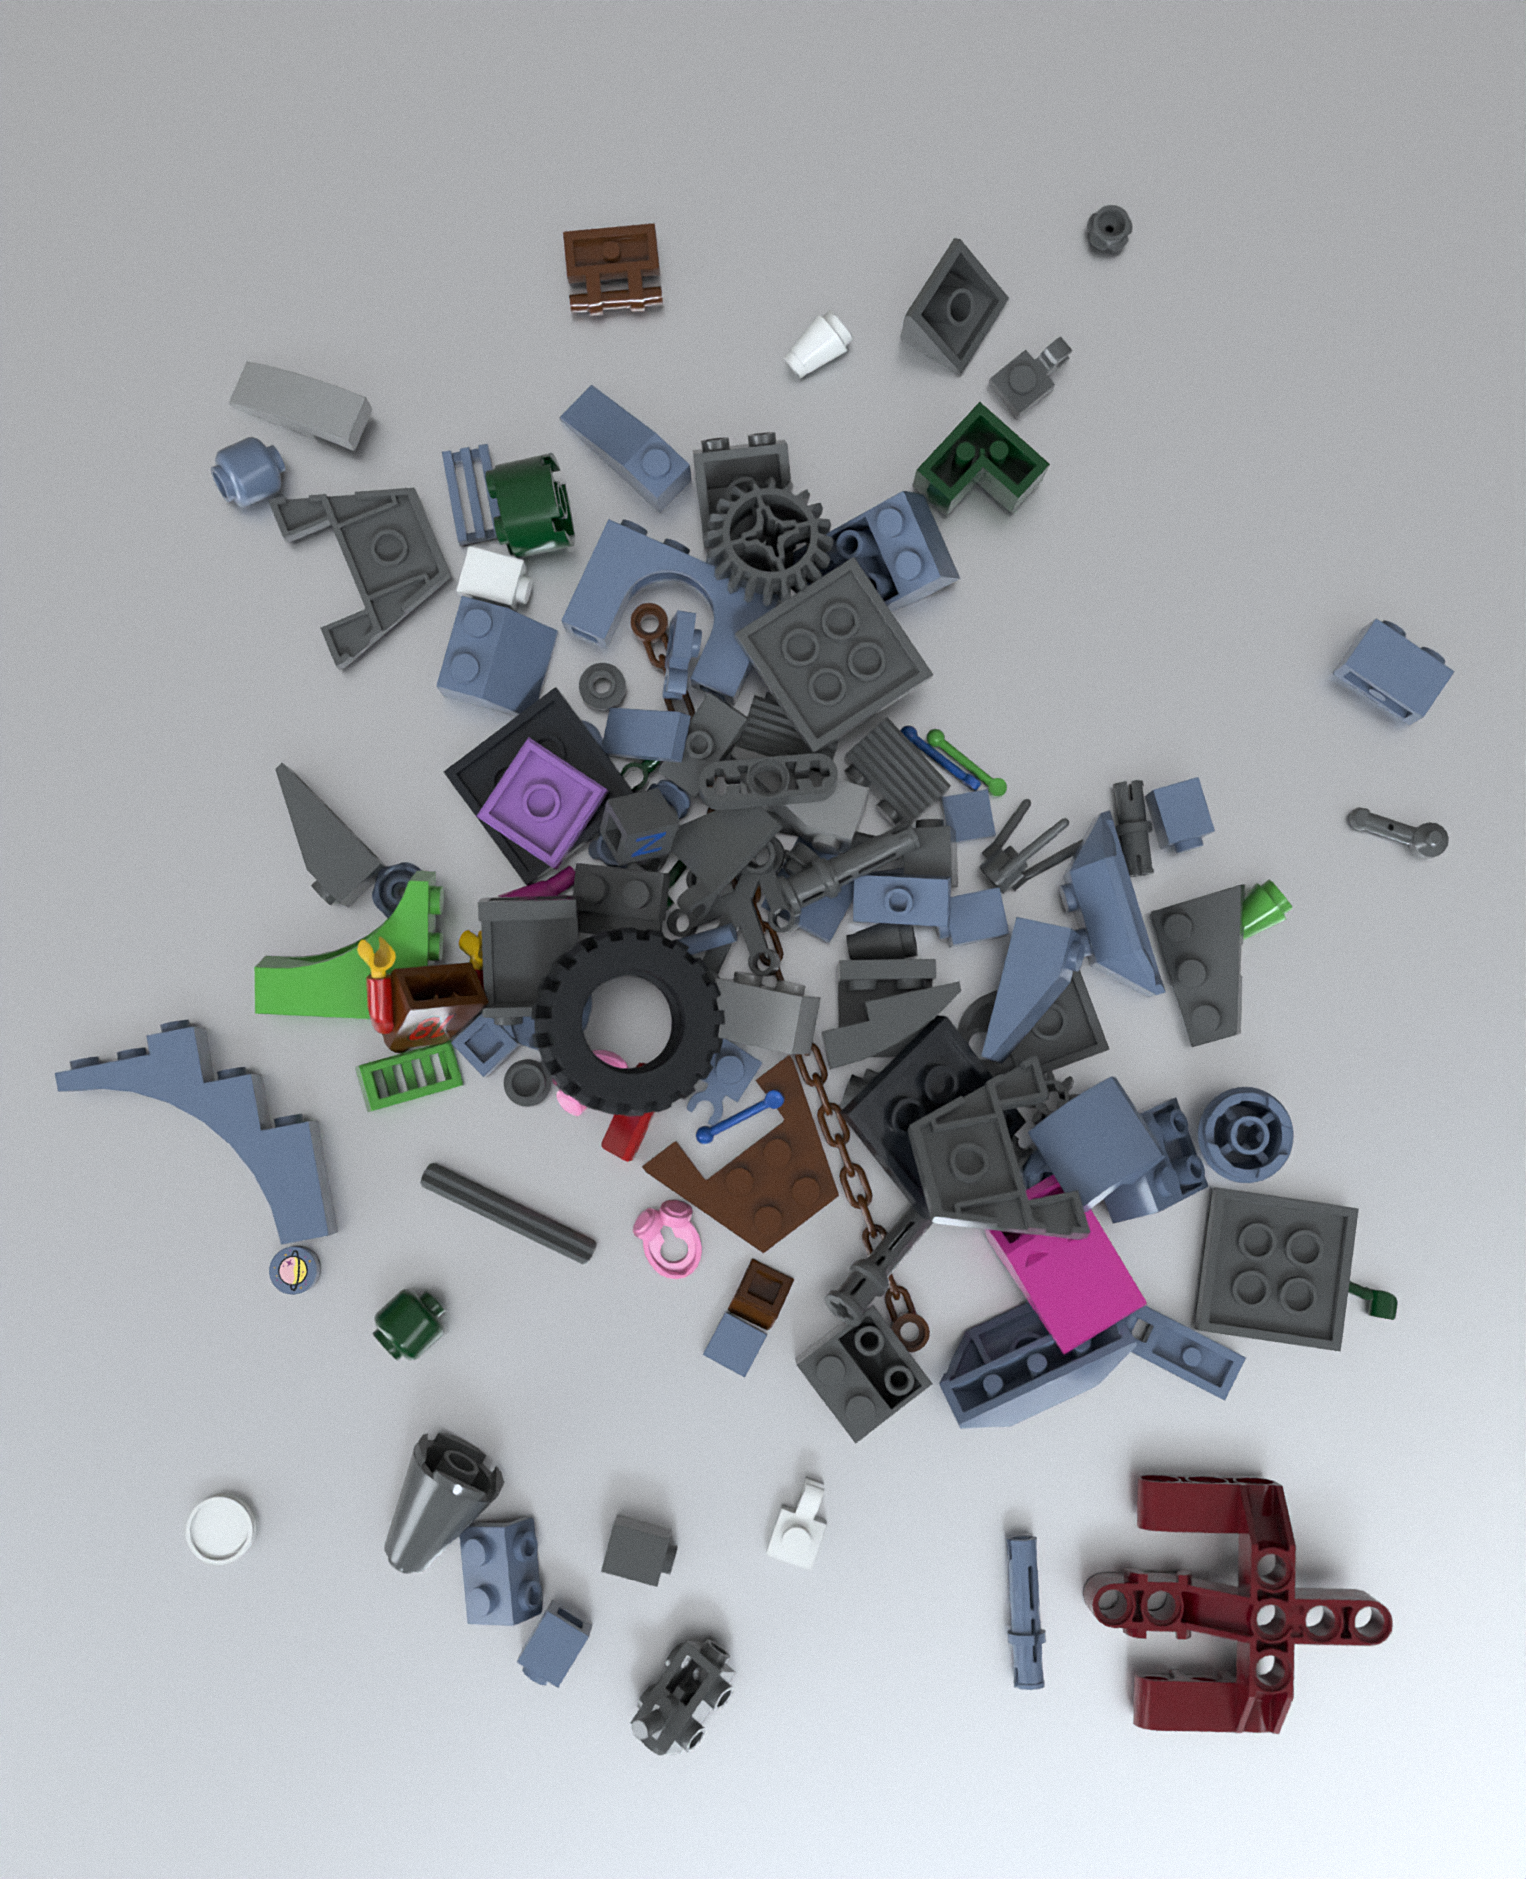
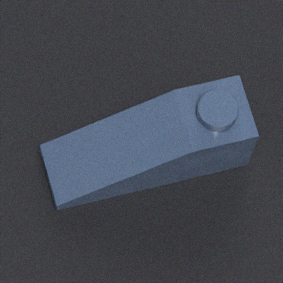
M593 385L560 416V420L659 513L692 481L690 464L656 432Z
M1016 917L982 1057L1002 1064L1070 984L1073 971L1078 972L1084 959L1085 945L1080 943L1082 936L1072 928Z

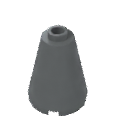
M438 1433L434 1440H428V1434L421 1436L414 1447L384 1545L388 1561L393 1568L405 1574L425 1571L498 1497L504 1485L502 1473L497 1466L491 1473L482 1463L486 1455L478 1448L448 1434Z

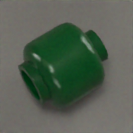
M403 1289L376 1313L374 1321L377 1329L372 1334L397 1361L403 1356L408 1360H416L444 1335L445 1326L439 1317L445 1312V1309L427 1290L419 1296L413 1290Z

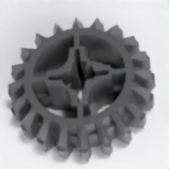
M772 476L767 479L765 488H759L758 483L752 478L747 483V493L734 486L730 490L731 501L720 498L716 505V510L719 514L709 515L707 525L711 531L705 533L704 544L711 548L707 552V562L718 565L714 572L715 578L723 580L731 577L727 590L732 594L737 592L740 587L744 588V600L747 603L753 600L754 593L762 594V602L766 607L771 604L773 594H778L779 599L783 603L791 598V589L796 594L800 591L802 593L808 590L807 582L812 584L822 577L819 569L828 568L830 557L826 552L831 551L833 547L832 537L826 535L830 532L831 523L829 519L819 518L823 511L821 502L807 505L810 498L808 489L801 491L796 496L792 494L793 483L791 480L784 484L783 489L775 488L776 482ZM773 513L785 516L791 521L779 520L773 515ZM753 515V529L742 533L740 539L731 541L730 534L735 526L744 518ZM762 531H764L765 537L772 538L771 543L774 540L777 541L775 554L772 546H766V541L761 543ZM806 542L807 552L803 558L792 567L785 569V553L795 550L797 544ZM746 563H759L766 571L757 570Z

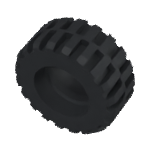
M635 927L604 931L572 945V948L561 954L553 962L547 976L542 978L537 989L539 992L537 1002L532 1007L531 1019H534L535 1033L532 1034L534 1047L539 1050L542 1058L540 1063L546 1074L551 1075L557 1083L556 1086L567 1096L577 1100L579 1104L613 1115L644 1116V1113L661 1112L671 1108V1104L679 1099L685 1100L696 1091L694 1088L695 1084L700 1079L708 1077L713 1069V1066L710 1064L714 1053H720L723 1039L718 1038L719 1025H725L724 1010H719L716 997L721 996L717 982H710L705 972L709 968L700 957L694 958L688 953L689 947L678 939L670 940L664 937L662 932L652 929L637 930ZM617 976H636L649 981L663 993L671 1012V1032L665 1048L655 1059L636 1068H618L602 1061L590 1049L583 1033L582 1016L588 998L599 985Z

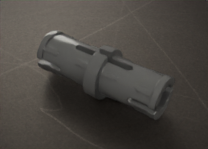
M1132 780L1131 784H1129L1131 800H1129L1127 781L1113 784L1119 825H1116L1115 829L1117 836L1121 837L1122 852L1130 877L1138 875L1136 857L1139 862L1140 876L1154 874L1148 833L1153 830L1152 822L1146 820L1143 780Z

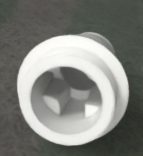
M829 310L823 317L819 314L815 317L783 358L798 377L802 378L807 373H811L848 351L846 346L853 340V337L842 321Z

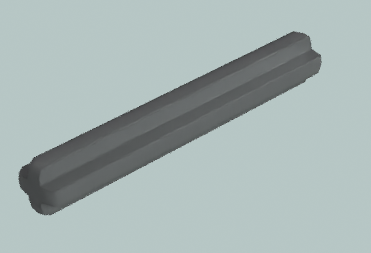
M436 1163L429 1164L421 1177L420 1184L422 1187L578 1263L587 1264L595 1252L597 1246L595 1240Z

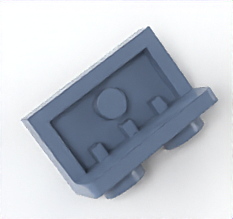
M523 1517L509 1523L472 1522L459 1535L467 1624L515 1626L542 1613V1587L539 1580L538 1541L535 1535L534 1519L532 1517Z

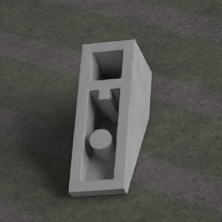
M734 746L731 752V760L769 757ZM795 769L789 770V790H796L797 779H795ZM810 770L809 777L801 779H811L813 786L819 787L822 786V779L828 776H821L819 772ZM763 771L756 776L754 783L760 791L770 793L779 789L782 780L773 771ZM747 773L740 774V780L746 785ZM837 778L836 789L826 800L769 807L782 817L805 841L811 842L816 850L830 855H837L839 852H847L853 847L867 805L869 788Z

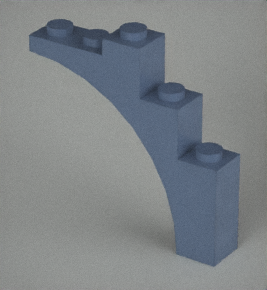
M189 1020L164 1023L160 1025L161 1033L146 1036L149 1055H147L146 1047L117 1052L118 1061L100 1064L99 1056L70 1061L71 1070L55 1073L58 1092L98 1089L135 1092L170 1103L205 1123L231 1145L254 1174L271 1207L281 1245L338 1233L318 1121L304 1122L303 1114L275 1118V1128L271 1129L262 1074H247L246 1067H237L218 1071V1080L215 1081L206 1028L190 1027Z

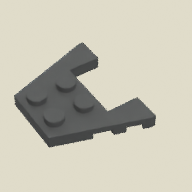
M414 487L355 492V495L327 496L326 494L309 495V498L301 499L277 497L268 500L281 534L287 543L332 526L365 606V609L320 628L334 663L339 670L352 663L452 577Z
M1038 1056L1029 1057L1022 1061L1020 1066L1008 1073L997 1075L976 1091L965 1097L960 1096L910 1124L907 1132L932 1223L1077 1240L1086 1239L1091 1233L1078 1191L1029 1200L1024 1187L1003 1111L1045 1103L1047 1101L1049 1093Z

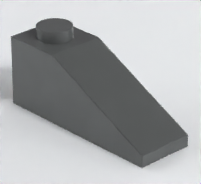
M281 763L275 770L306 869L316 879L311 887L329 905H332L337 900L340 904L349 908L376 882L378 873L387 866L291 768Z

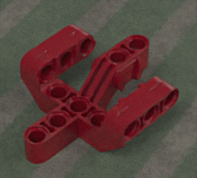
M1182 1475L1138 1476V1528L1157 1532L1239 1534L1238 1586L1192 1578V1570H1176L1175 1573H1146L1138 1569L1124 1568V1573L1105 1572L1094 1575L1086 1583L1083 1592L1085 1604L1100 1623L1111 1628H1123V1633L1137 1639H1147V1631L1175 1632L1177 1640H1187L1191 1637V1631L1237 1641V1676H1231L1228 1671H1218L1217 1676L1184 1675L1180 1670H1170V1675L1134 1674L1133 1724L1139 1728L1154 1731L1271 1732L1272 1734H1280L1294 1699L1295 1644L1374 1646L1386 1641L1393 1628V1619L1388 1608L1365 1591L1358 1589L1295 1588L1296 1544L1283 1486L1276 1481L1264 1478ZM1274 1554L1276 1562L1273 1570L1266 1575H1258L1257 1568L1261 1558ZM1109 1590L1119 1591L1120 1597L1115 1607L1109 1610L1099 1609V1600L1105 1592ZM1165 1591L1167 1593L1165 1605L1157 1611L1148 1610L1147 1603L1150 1596L1155 1592ZM1266 1605H1274L1275 1613L1272 1620L1267 1624L1257 1625V1615L1260 1609ZM1316 1606H1322L1323 1616L1321 1620L1313 1626H1307L1306 1617L1308 1612ZM1371 1607L1372 1613L1368 1623L1362 1627H1356L1355 1619L1358 1612L1363 1608ZM1265 1656H1274L1272 1669L1266 1674L1257 1675L1256 1667L1260 1659Z

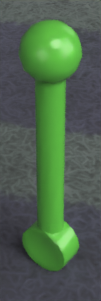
M932 729L928 732L927 742L929 745L942 748L985 783L988 793L992 797H1001L1006 792L1007 784L1003 779H993L946 741L941 730Z

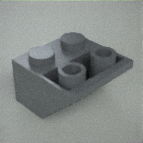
M874 1305L864 1310V1319L858 1326L842 1323L795 1358L797 1367L855 1444L933 1384Z

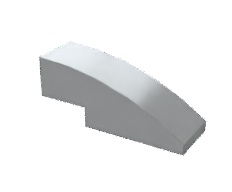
M246 362L229 401L230 406L312 439L316 440L318 436L353 451L356 450L373 410L367 398L362 395L305 375L252 362Z

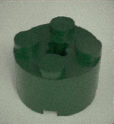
M553 453L498 464L495 466V469L485 472L488 492L492 499L497 498L500 516L494 517L497 539L500 545H507L511 556L515 555L517 558H523L574 546V541L569 537L574 535L569 497L565 484L561 485L559 481L555 482L552 473L561 470Z

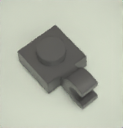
M1061 336L1053 341L1035 360L1025 349L992 376L989 380V385L1018 419L1053 391L1055 384L1048 376L1070 359L1068 355L1072 352V349Z

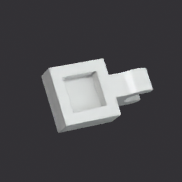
M806 1477L796 1508L781 1505L766 1548V1555L812 1570L827 1526V1520L815 1516L825 1491L823 1489L824 1483Z

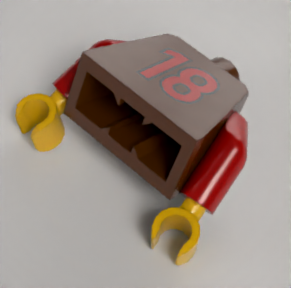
M466 930L459 938V948L470 956V961L467 963L393 969L390 975L386 974V970L395 962L396 954L393 948L381 936L379 937L380 947L375 954L372 946L365 939L361 940L358 944V955L371 968V975L366 977L367 1007L372 1026L378 1033L382 1034L386 1046L395 1053H404L411 1047L437 1045L447 1042L476 1016L483 1006L489 1003L484 992L482 931L475 935L470 930Z

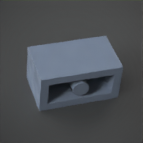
M1376 618L1361 630L1333 671V674L1407 725H1411L1424 718L1455 671L1445 665V659L1436 651L1427 647L1420 648L1406 639L1405 631L1398 625L1385 620L1381 622Z

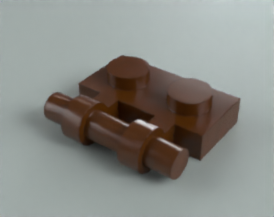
M655 223L563 232L568 283L586 282L587 293L569 295L571 314L589 312L590 317L604 316V311L627 308H631V313L645 312V307L663 305L661 286L643 288L642 277L660 275ZM628 278L629 289L603 292L601 290V280Z

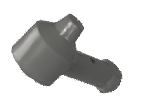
M1361 807L1354 809L1350 814L1349 822L1356 830L1363 831L1364 829L1406 843L1409 851L1418 859L1428 860L1442 854L1448 846L1449 837L1447 831L1437 823L1428 822L1418 827H1413L1371 813L1368 808Z

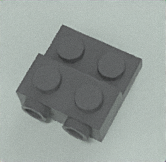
M775 432L747 435L748 444L730 446L728 437L705 439L701 441L702 449L692 450L703 544L705 533L711 531L707 525L709 515L719 514L716 510V505L720 498L731 501L730 490L734 486L747 493V483L752 478L758 483L759 488H765L767 479L772 476L776 482L775 488L783 489L784 484L791 480L788 445L785 440L776 441ZM773 513V515L779 520L791 521L785 516ZM753 515L744 518L735 526L730 534L731 541L740 539L742 533L753 529Z

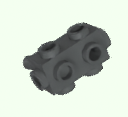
M709 1639L704 1644L699 1641H685V1643L675 1647L665 1661L667 1669L657 1684H653L645 1690L637 1703L639 1710L630 1722L633 1735L641 1740L649 1750L660 1756H664V1754H681L683 1750L686 1752L692 1751L701 1742L706 1733V1728L702 1725V1722L710 1710H720L733 1694L734 1687L729 1682L736 1672L726 1664L730 1658L729 1653ZM704 1669L709 1674L701 1684L700 1673Z

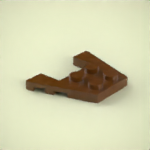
M790 1055L755 1080L765 1094L773 1089L782 1091L785 1101L777 1110L784 1118V1121L715 1174L705 1179L677 1140L642 1166L644 1171L763 1254L839 1196L795 1063Z

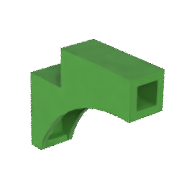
M416 871L409 880L404 895L393 914L370 934L352 944L337 950L308 956H265L254 967L255 1014L370 1019L367 1007L366 977L371 975V968L358 955L357 948L361 940L365 939L372 946L374 954L380 947V936L393 948L396 959L393 965L386 970V974H390L396 968L435 965V961L442 960L443 933L435 932L436 915H441L443 912L444 889L443 886H436V871Z

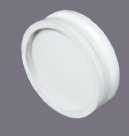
M228 1493L215 1494L199 1503L190 1513L185 1527L186 1541L191 1552L201 1561L211 1565L229 1564L240 1558L253 1544L257 1532V1521L252 1508L242 1498Z

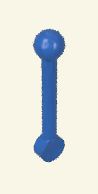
M907 725L901 728L900 731L911 743L961 780L967 788L973 792L978 790L981 783L975 777L964 772L921 739L913 726Z
M773 1089L766 1094L764 1100L712 1127H700L696 1132L697 1141L704 1145L710 1144L715 1135L767 1108L777 1109L781 1107L785 1101L784 1094L778 1089Z

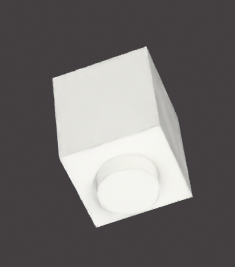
M469 546L456 591L460 598L465 596L506 607L517 612L519 603L526 604L528 602L533 578L527 576L528 570L524 560Z

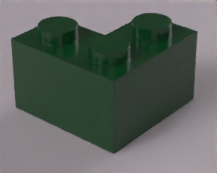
M979 402L916 470L912 486L918 492L924 494L925 498L946 517L977 483L1012 514L1042 482L1050 464L986 406Z

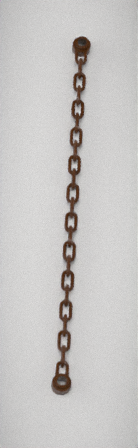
M644 603L633 611L630 620L631 628L636 638L643 642L651 664L656 668H662L665 675L666 657L664 654H660L658 661L651 643H657L662 640L667 651L668 617L664 609L659 605ZM648 618L657 620L659 623L658 628L654 632H645L641 628L644 620ZM686 689V694L682 695L692 719L695 709ZM664 698L667 710L676 712L672 700ZM709 807L707 814L715 811V809ZM737 877L731 881L733 890H735L738 883ZM758 886L752 901L763 933L766 935V929L769 931L781 962L784 953L777 932L770 927L768 922L762 920L757 907V903L762 895L761 888ZM762 954L759 960L764 965L770 966L771 959L769 955L766 958L765 954ZM779 966L778 971L774 974L776 980L785 981ZM812 1042L811 1050L816 1058L821 1076L814 1072L812 1080L808 1074L802 1054H795V1059L804 1082L817 1089L822 1103L818 1109L817 1118L826 1142L831 1147L839 1149L844 1163L843 1168L840 1170V1181L849 1204L854 1208L861 1209L867 1226L862 1233V1241L869 1256L873 1252L869 1234L872 1239H876L878 1237L877 1232H879L883 1240L887 1232L884 1227L874 1224L868 1209L873 1198L872 1190L863 1168L856 1163H852L845 1146L850 1139V1130L847 1122L839 1113L842 1110L840 1106L828 1100L823 1086L828 1077L827 1068L820 1049ZM832 1110L835 1111L843 1132V1138L840 1133H836L834 1136L835 1140L830 1134L824 1117V1113L831 1117L833 1115ZM855 1171L858 1173L866 1195L864 1198L862 1194H858L857 1201L854 1199L846 1176L848 1174L850 1178H854ZM893 1274L888 1277L889 1289L884 1297L892 1321L891 1329L908 1352L919 1351L929 1340V1326L924 1318L916 1313L908 1290L903 1286L896 1285ZM900 1294H902L908 1312L897 1316L891 1298L893 1296L894 1300L897 1301L900 1299ZM911 1322L917 1325L918 1332L914 1338L905 1339L901 1336L900 1330L905 1323Z

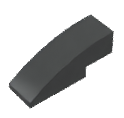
M960 981L863 1003L867 1022L821 1032L829 1070L868 1058L894 1046L917 1032L937 1016L962 991Z

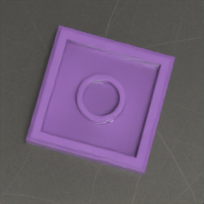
M528 737L476 817L557 870L609 790Z

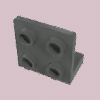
M936 959L840 960L837 964L839 1028L867 1022L863 1007L865 1002L933 987L932 980L936 979ZM932 1020L894 1046L870 1057H896Z

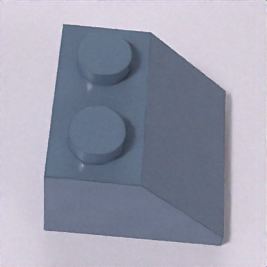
M462 596L436 687L444 697L518 716L540 699L558 636V630L509 608Z

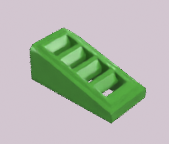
M451 1040L355 1067L368 1112L463 1085ZM437 1053L445 1077V1081L438 1083L430 1060V1055ZM416 1059L420 1061L426 1086L418 1088L411 1061ZM399 1064L407 1091L399 1093L392 1066ZM378 1070L382 1071L389 1096L380 1099L373 1074L374 1071Z

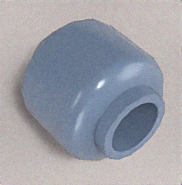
M247 437L219 450L215 457L216 465L211 467L213 480L223 498L227 502L234 500L243 507H248L276 494L281 487L280 473L285 471V465L278 450L273 445L266 447L259 439L254 437Z

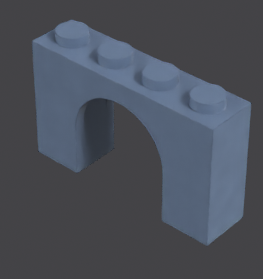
M608 519L561 620L565 631L608 649L627 606L638 592L658 582L673 581L686 584L697 590L706 599L714 616L712 632L690 678L691 686L706 694L712 692L734 706L752 668L751 662L735 640L734 634L780 604L778 594L772 595L771 604L767 607L763 605L762 594L754 593L753 600L747 603L744 600V588L740 587L737 592L732 594L727 590L731 577L723 580L715 578L714 572L718 566L717 564H709L707 560L704 562L690 556V550L686 546L672 539L666 538L661 543L646 536L648 531L632 521L623 519L621 524Z

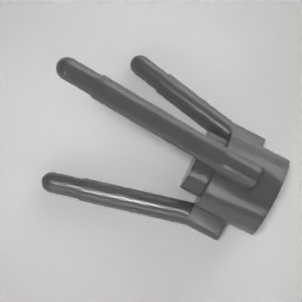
M1024 799L994 842L981 852L987 860L979 868L996 888L1000 887L1002 894L1011 887L1014 891L1018 890L1028 880L1075 855L1082 840L1071 844L1025 870L1028 867L1026 861L1068 827L1069 820L1067 818L1061 819L1019 854L1010 845L1003 851L1002 847L1031 806V801Z

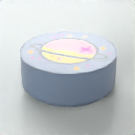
M304 1246L284 1248L273 1257L270 1263V1279L273 1285L285 1294L296 1295L312 1288L319 1278V1260L314 1252Z

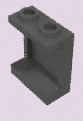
M578 895L481 898L478 901V921H481L484 992L489 1001L487 1005L482 1007L483 1018H494L495 1025H518L523 1023V1017L532 1016V1007L537 1002L539 994L537 989L542 978L547 976L552 968L551 965L561 954H564L572 948V945L579 942Z

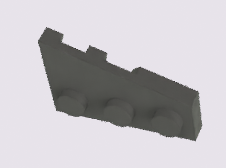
M1245 884L1151 912L1192 1047L1241 1033L1243 978L1241 976V945H1243L1244 940L1242 905L1243 901H1245Z

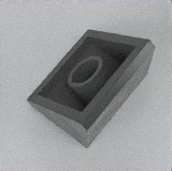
M953 239L907 311L900 337L902 341L959 374H962L1009 299L961 239Z

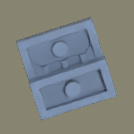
M1112 1076L1073 1098L1027 1132L1064 1192H1079L1084 1212L1089 1211L1121 1184L1134 1183L1167 1156L1117 1078Z

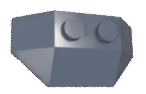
M1111 811L1102 812L1093 819L1082 843L1063 875L1065 884L1059 886L1062 903L1067 913L1074 912L1078 929L1074 931L1082 936L1080 943L1085 945L1084 957L1087 956L1091 967L1146 997L1166 993L1120 846Z
M1027 1302L967 1330L939 1385L960 1429L1010 1427L1098 1386L1137 1346V1343L1125 1320L1122 1319L1066 1354H1063L1030 1303Z

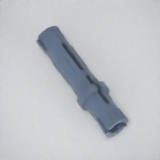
M1030 1535L1009 1536L1006 1538L1009 1564L1011 1629L1007 1631L1008 1643L1012 1644L1014 1687L1022 1690L1041 1689L1045 1687L1042 1644L1046 1642V1630L1041 1629L1037 1537Z

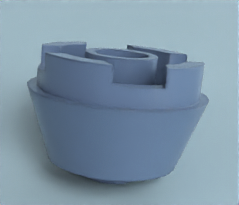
M1253 1087L1233 1088L1216 1096L1205 1108L1198 1126L1199 1147L1207 1164L1220 1176L1238 1183L1259 1182L1274 1175L1287 1161L1293 1146V1125L1285 1107L1271 1094Z

